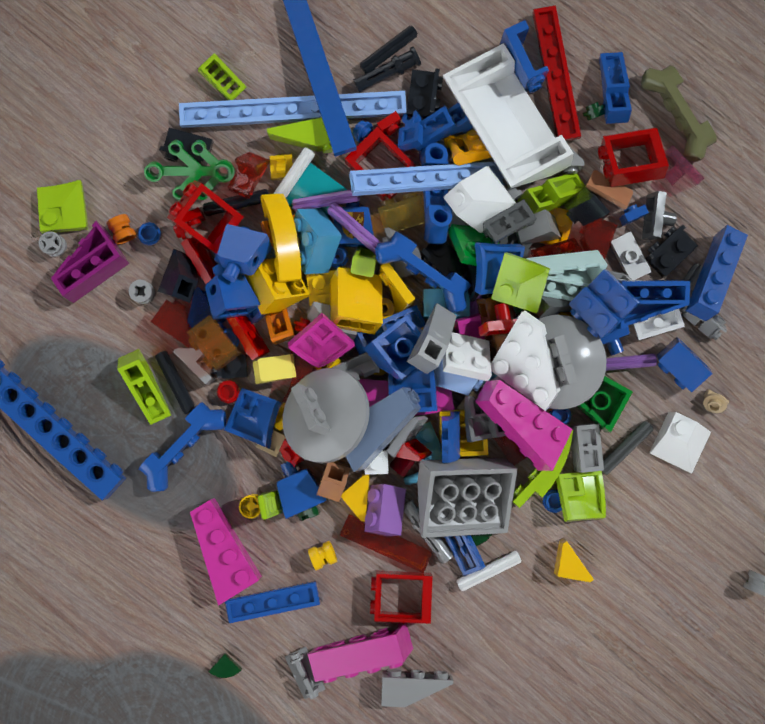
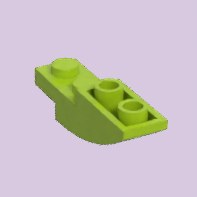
M573 430L553 471H538L534 468L527 476L529 480L523 486L520 484L514 489L512 502L520 508L534 492L543 498L552 487L568 457Z

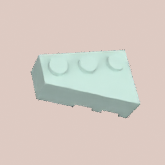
M598 250L526 258L550 268L543 296L572 301L584 287H588L608 265Z

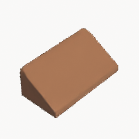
M597 170L592 172L585 186L591 192L622 209L627 208L633 195V191L624 185L610 187L609 180L605 179L604 174Z

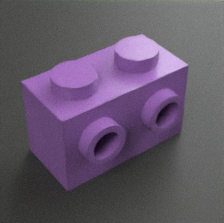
M387 484L370 485L367 514L365 516V532L384 536H401L406 489Z

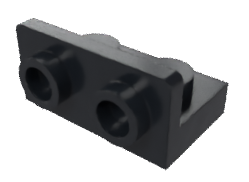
M435 68V72L412 69L407 116L413 117V112L416 110L421 118H427L439 110L440 99L436 98L437 90H442L443 76H439L440 69Z
M173 128L168 129L164 146L159 148V151L166 160L172 162L181 160L177 156L172 155L168 150V146L173 140H179L183 144V149L202 166H207L208 163L200 155H195L191 147L196 140H202L206 144V149L211 153L214 143L213 139ZM172 145L173 150H180L178 145ZM195 145L197 151L203 150L201 145Z
M683 224L678 228L675 226L671 227L664 234L666 237L661 243L655 242L647 250L650 254L645 257V260L663 278L698 247L684 231L686 227Z
M447 241L443 244L430 243L420 251L421 260L443 276L447 277L449 272H455L461 277L464 275L463 266L457 252Z

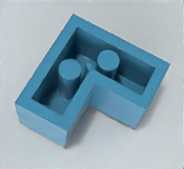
M297 209L294 223L297 237L301 241L299 246L301 270L304 274L329 273L342 235L322 209Z

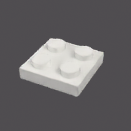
M452 332L448 348L443 356V371L489 381L492 376L489 341Z

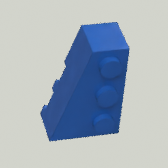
M618 280L640 303L616 328L623 329L628 327V325L642 322L656 315L665 314L689 305L690 281Z

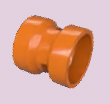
M127 214L115 216L106 222L108 229L114 234L113 240L116 245L127 243L137 236L135 230L129 225L130 219Z

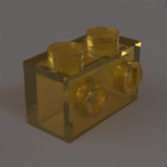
M410 192L403 195V200L395 202L394 198L381 201L382 206L377 207L383 228L389 227L397 232L425 223L422 194L417 195L416 192Z

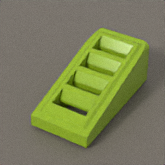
M215 53L198 68V72L227 100H234L247 88ZM216 64L218 68L210 74L208 70ZM223 71L225 74L216 81L214 77ZM229 77L231 81L222 87L220 84ZM234 83L238 85L231 94L227 92Z
M357 247L352 259L351 273L373 277L377 264L376 255L368 248Z
M278 490L264 492L257 497L263 520L283 513Z

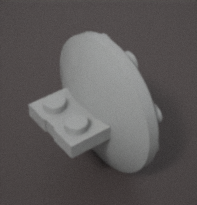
M550 315L538 319L545 324L547 332L545 337L548 348H551L555 365L553 370L556 381L559 382L560 392L549 409H568L586 402L599 389L605 376L606 353L599 336L595 337L587 330L588 324L575 317Z
M325 368L306 375L291 388L292 391L287 398L283 411V430L288 444L296 454L312 462L330 463L347 456L358 446L365 434L369 421V401L363 386L355 377L339 369Z

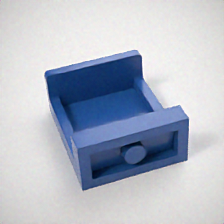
M526 20L504 29L500 45L504 43L515 60L514 73L525 91L534 93L542 88L541 85L546 80L549 69L545 66L539 70H534L522 46L529 30V26Z

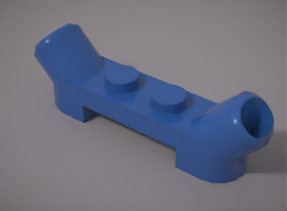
M431 143L423 147L419 152L421 166L448 165L447 149L439 143ZM448 189L423 191L425 214L424 239L428 243L443 244L447 241L448 228L452 221V209L443 197L448 193Z
M395 232L390 241L376 245V259L380 264L403 261L407 264L405 268L416 276L420 273L426 278L424 282L434 289L438 286L443 290L445 308L450 312L465 310L467 307L465 293L471 287L467 280L455 272H449L447 277L443 276L415 256L412 252L417 244L399 232Z
M201 402L185 418L191 426L162 456L158 452L151 453L140 465L139 470L147 476V489L149 491H165L168 488V467L171 463L177 464L183 458L184 454L182 452L188 446L191 448L199 441L200 437L198 435L202 431L223 430L225 428L226 413L222 409L210 410Z

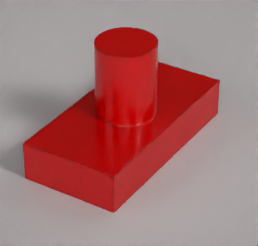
M502 303L494 306L497 321H488L479 326L480 336L509 334L517 319H511L509 304Z

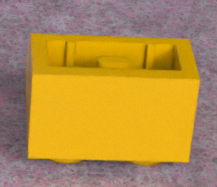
M274 259L263 260L253 275L244 274L260 302L258 309L261 315L280 312L310 295L302 279L300 281L278 282Z

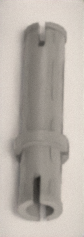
M411 499L404 504V512L412 522L413 529H417L420 533L419 508L414 500ZM440 537L423 538L441 564L446 563L453 557V554Z

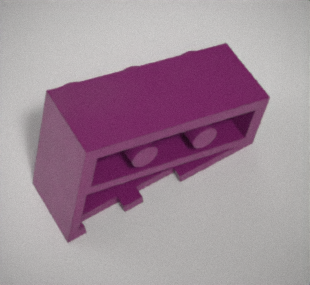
M98 221L93 223V228L85 239L82 237L78 243L80 244L71 256L68 255L51 277L61 295L72 303H75L130 264L115 244L107 229Z

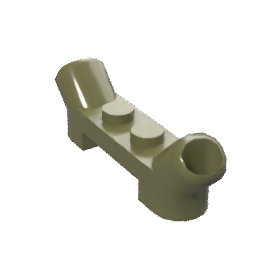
M672 65L663 70L653 68L645 70L641 80L642 89L660 93L666 110L672 113L677 128L683 131L687 138L683 156L689 161H701L705 157L707 147L716 143L717 137L708 120L699 124L678 90V87L684 80Z

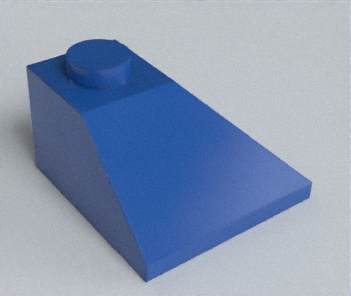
M405 315L365 346L364 350L379 368L396 379L402 380L416 368L408 363L407 360L421 333L410 318Z

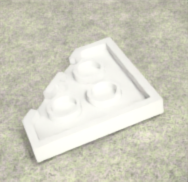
M523 311L493 359L491 371L546 411L560 392L559 382L556 381L553 370L555 365L551 348H548L545 337L547 334L545 324L527 311Z

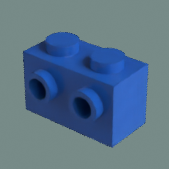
M678 337L657 354L659 361L657 365L666 374L669 372L676 377L674 379L675 383L683 390L687 388L691 393L713 374L711 369Z

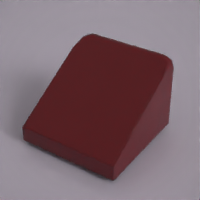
M395 457L390 467L399 475L405 477L416 461Z

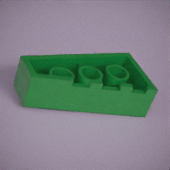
M604 376L602 384L596 393L577 407L595 424H599V428L604 432L611 433L633 391Z

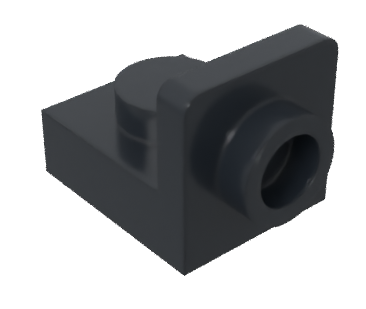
M216 355V361H213L214 375L217 374L218 379L248 377L247 355Z

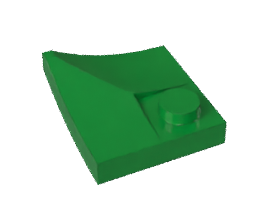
M452 224L448 229L460 262L477 266L475 242L491 244L490 237L486 238L483 233L466 225Z

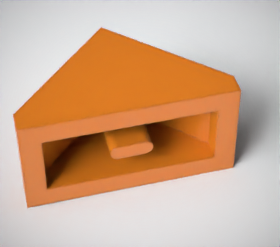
M287 308L280 312L265 315L272 343L277 345L296 336Z

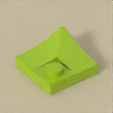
M81 180L37 188L39 227L42 234L46 232L57 233L88 230L86 204Z
M507 252L504 253L491 299L537 313L550 268Z
M602 471L559 474L556 483L564 522L606 518Z

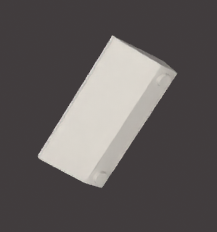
M503 43L444 74L443 78L510 188L550 177L571 166L574 153L562 135L554 137L515 75V60Z

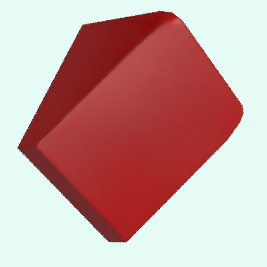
M412 439L401 446L396 456L398 458L421 461L431 456L432 452L417 439Z

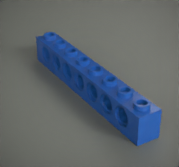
M0 360V409L101 500L108 499L125 481L126 477L122 474L124 471L117 464H110L105 459L107 456L103 451L88 444L90 440L80 432L77 434L71 428L73 425L64 417L60 419L54 413L56 410L47 402L43 403L37 398L39 394L31 387L26 388L20 383L22 379L12 371L9 373L4 368V362ZM13 390H16L18 394L15 401H12L10 397ZM30 405H32L35 409L34 415L32 417H30L27 413V409ZM47 420L52 424L49 432L44 429V424ZM64 435L69 439V444L66 448L61 444V438ZM81 450L86 454V460L83 463L78 460V453ZM97 466L103 469V476L101 478L95 475V468Z

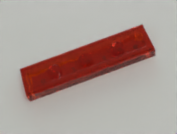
M348 514L339 534L346 539L421 573H424L433 551L400 536H384L365 532V521H360L358 517L352 514Z

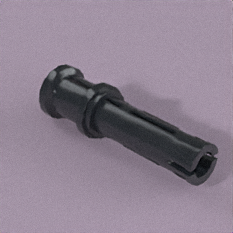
M412 46L409 51L399 56H392L390 62L353 79L360 93L395 74L403 75L404 71L414 66H421V61L415 48Z

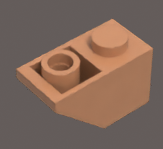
M337 460L326 464L317 495L337 502L340 501L351 468L349 462Z

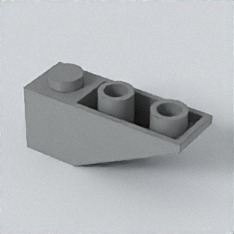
M437 303L407 362L426 374L436 369L448 348L457 315Z
M388 669L387 672H382L381 706L407 707L452 685V675H448L446 671H434V674H425L423 670H411V673H401L400 669Z

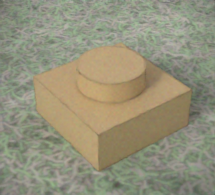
M273 429L270 449L259 444L256 447L278 457L279 449L286 437L284 434Z

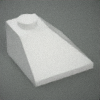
M489 166L460 181L443 197L459 218L480 233H483V222L516 203Z
M668 412L649 453L692 473L711 432L698 422L677 412Z

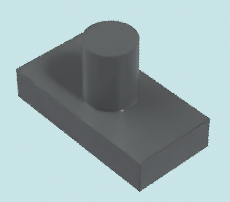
M656 191L647 195L646 208L649 213L644 216L642 239L650 241L661 238L663 225H675L677 220L676 213L664 211L667 192Z

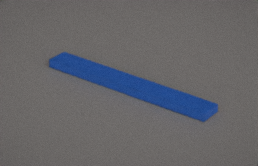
M283 0L334 156L357 150L307 0Z

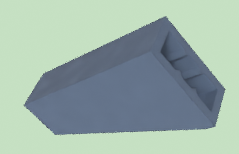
M402 387L369 407V421L365 434L358 446L346 456L353 472L366 469L421 409L418 403L420 402L419 396L413 389Z

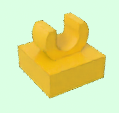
M292 154L269 156L271 180H283L293 165Z

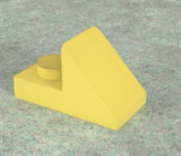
M293 354L259 358L258 361H253L256 384L296 377Z

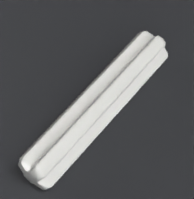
M306 147L302 150L273 194L288 196L314 158L315 154L312 150Z
M513 551L485 565L486 567L482 570L458 578L456 580L458 587L461 591H465L521 563V558L517 551Z

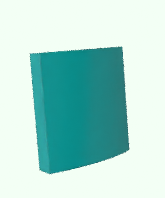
M310 162L286 200L289 206L293 208L292 201L294 199L346 191L347 189ZM330 206L321 207V208H315V209H322V211L325 213V215H326L328 218H330V215H329L328 212H327V210H328V208H329Z

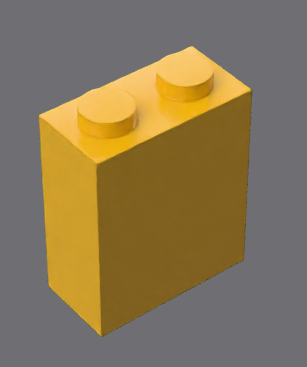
M338 267L331 278L330 320L340 329L375 334L383 324L382 279L376 274L373 277L352 274L350 268Z

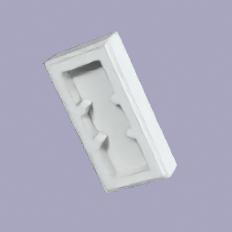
M631 231L609 242L624 273L632 280L652 272Z

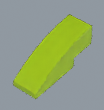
M571 173L547 179L543 185L527 189L517 201L525 200L534 214L542 210L549 212L566 204L585 184L578 174Z

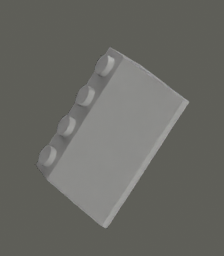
M506 458L459 459L450 463H442V460H421L417 481L420 536L428 538L508 533L517 468Z

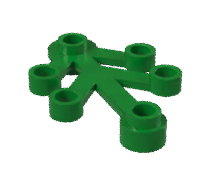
M173 140L168 146L169 152L181 159L187 166H162L160 163L153 161L145 167L144 176L151 182L159 181L162 176H189L181 185H177L173 189V197L180 200L182 196L176 193L177 189L183 191L190 182L198 181L202 176H212L205 184L207 188L212 190L219 182L225 183L232 180L235 168L228 160H218L206 149V144L202 140H196L191 150L195 155H200L210 166L199 164L183 149L181 141ZM172 145H178L180 150H173ZM195 145H201L203 150L197 151ZM151 167H156L159 173H153ZM225 167L228 172L223 174L220 172V168ZM200 195L198 197L199 200H205L208 198L206 195Z

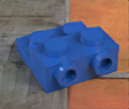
M604 269L588 287H584L569 305L572 307L571 314L580 321L584 319L589 325L587 330L593 336L604 338L640 302L607 269Z

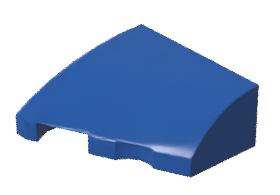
M450 411V416H442V463H450L460 459V411Z

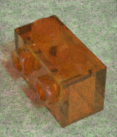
M210 315L187 332L191 337L188 339L189 343L196 351L198 349L201 350L204 354L202 360L210 369L214 367L215 370L219 371L241 354L220 325Z

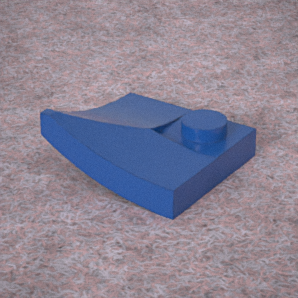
M475 242L477 263L475 292L480 295L493 294L504 253L507 252L523 258L525 246L520 244Z
M415 368L402 380H398L388 373L389 395L402 387H407L411 390L413 389L419 396L420 402L418 403L421 409L418 412L438 411L435 369L426 374Z
M241 388L224 430L270 449L273 428L281 402Z

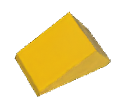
M363 474L341 496L360 521H365L367 513L370 474Z
M562 538L558 544L554 574L558 577L592 582L594 579L569 543Z

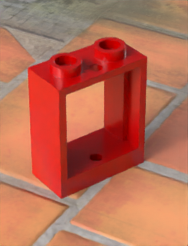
M378 127L356 147L357 150L352 151L345 158V164L352 171L364 170L359 163L381 142L405 167H416ZM397 193L376 195L384 202L387 198L391 200Z
M657 128L603 136L601 146H598L599 159L604 162L603 174L605 179L609 180L610 187L665 178L669 164ZM645 145L650 164L618 169L613 150Z
M194 180L193 183L190 182L184 188V195L179 202L176 201L170 207V214L167 218L206 248L217 254L226 225L238 226L244 216L204 184ZM201 193L205 194L226 211L207 239L182 221Z
M376 570V577H371V591H376L375 600L370 601V614H375L374 621L431 624L432 573ZM382 579L422 580L421 613L381 611Z

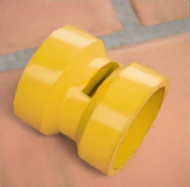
M249 494L240 501L239 511L245 518L252 519L261 514L257 498L258 494Z
M330 540L324 542L321 547L317 548L314 546L308 549L310 560L316 571L322 569L327 563L332 565L338 562Z

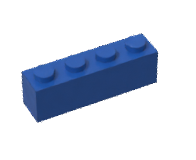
M727 225L714 235L686 312L704 321L709 320L720 312L748 237L747 234Z

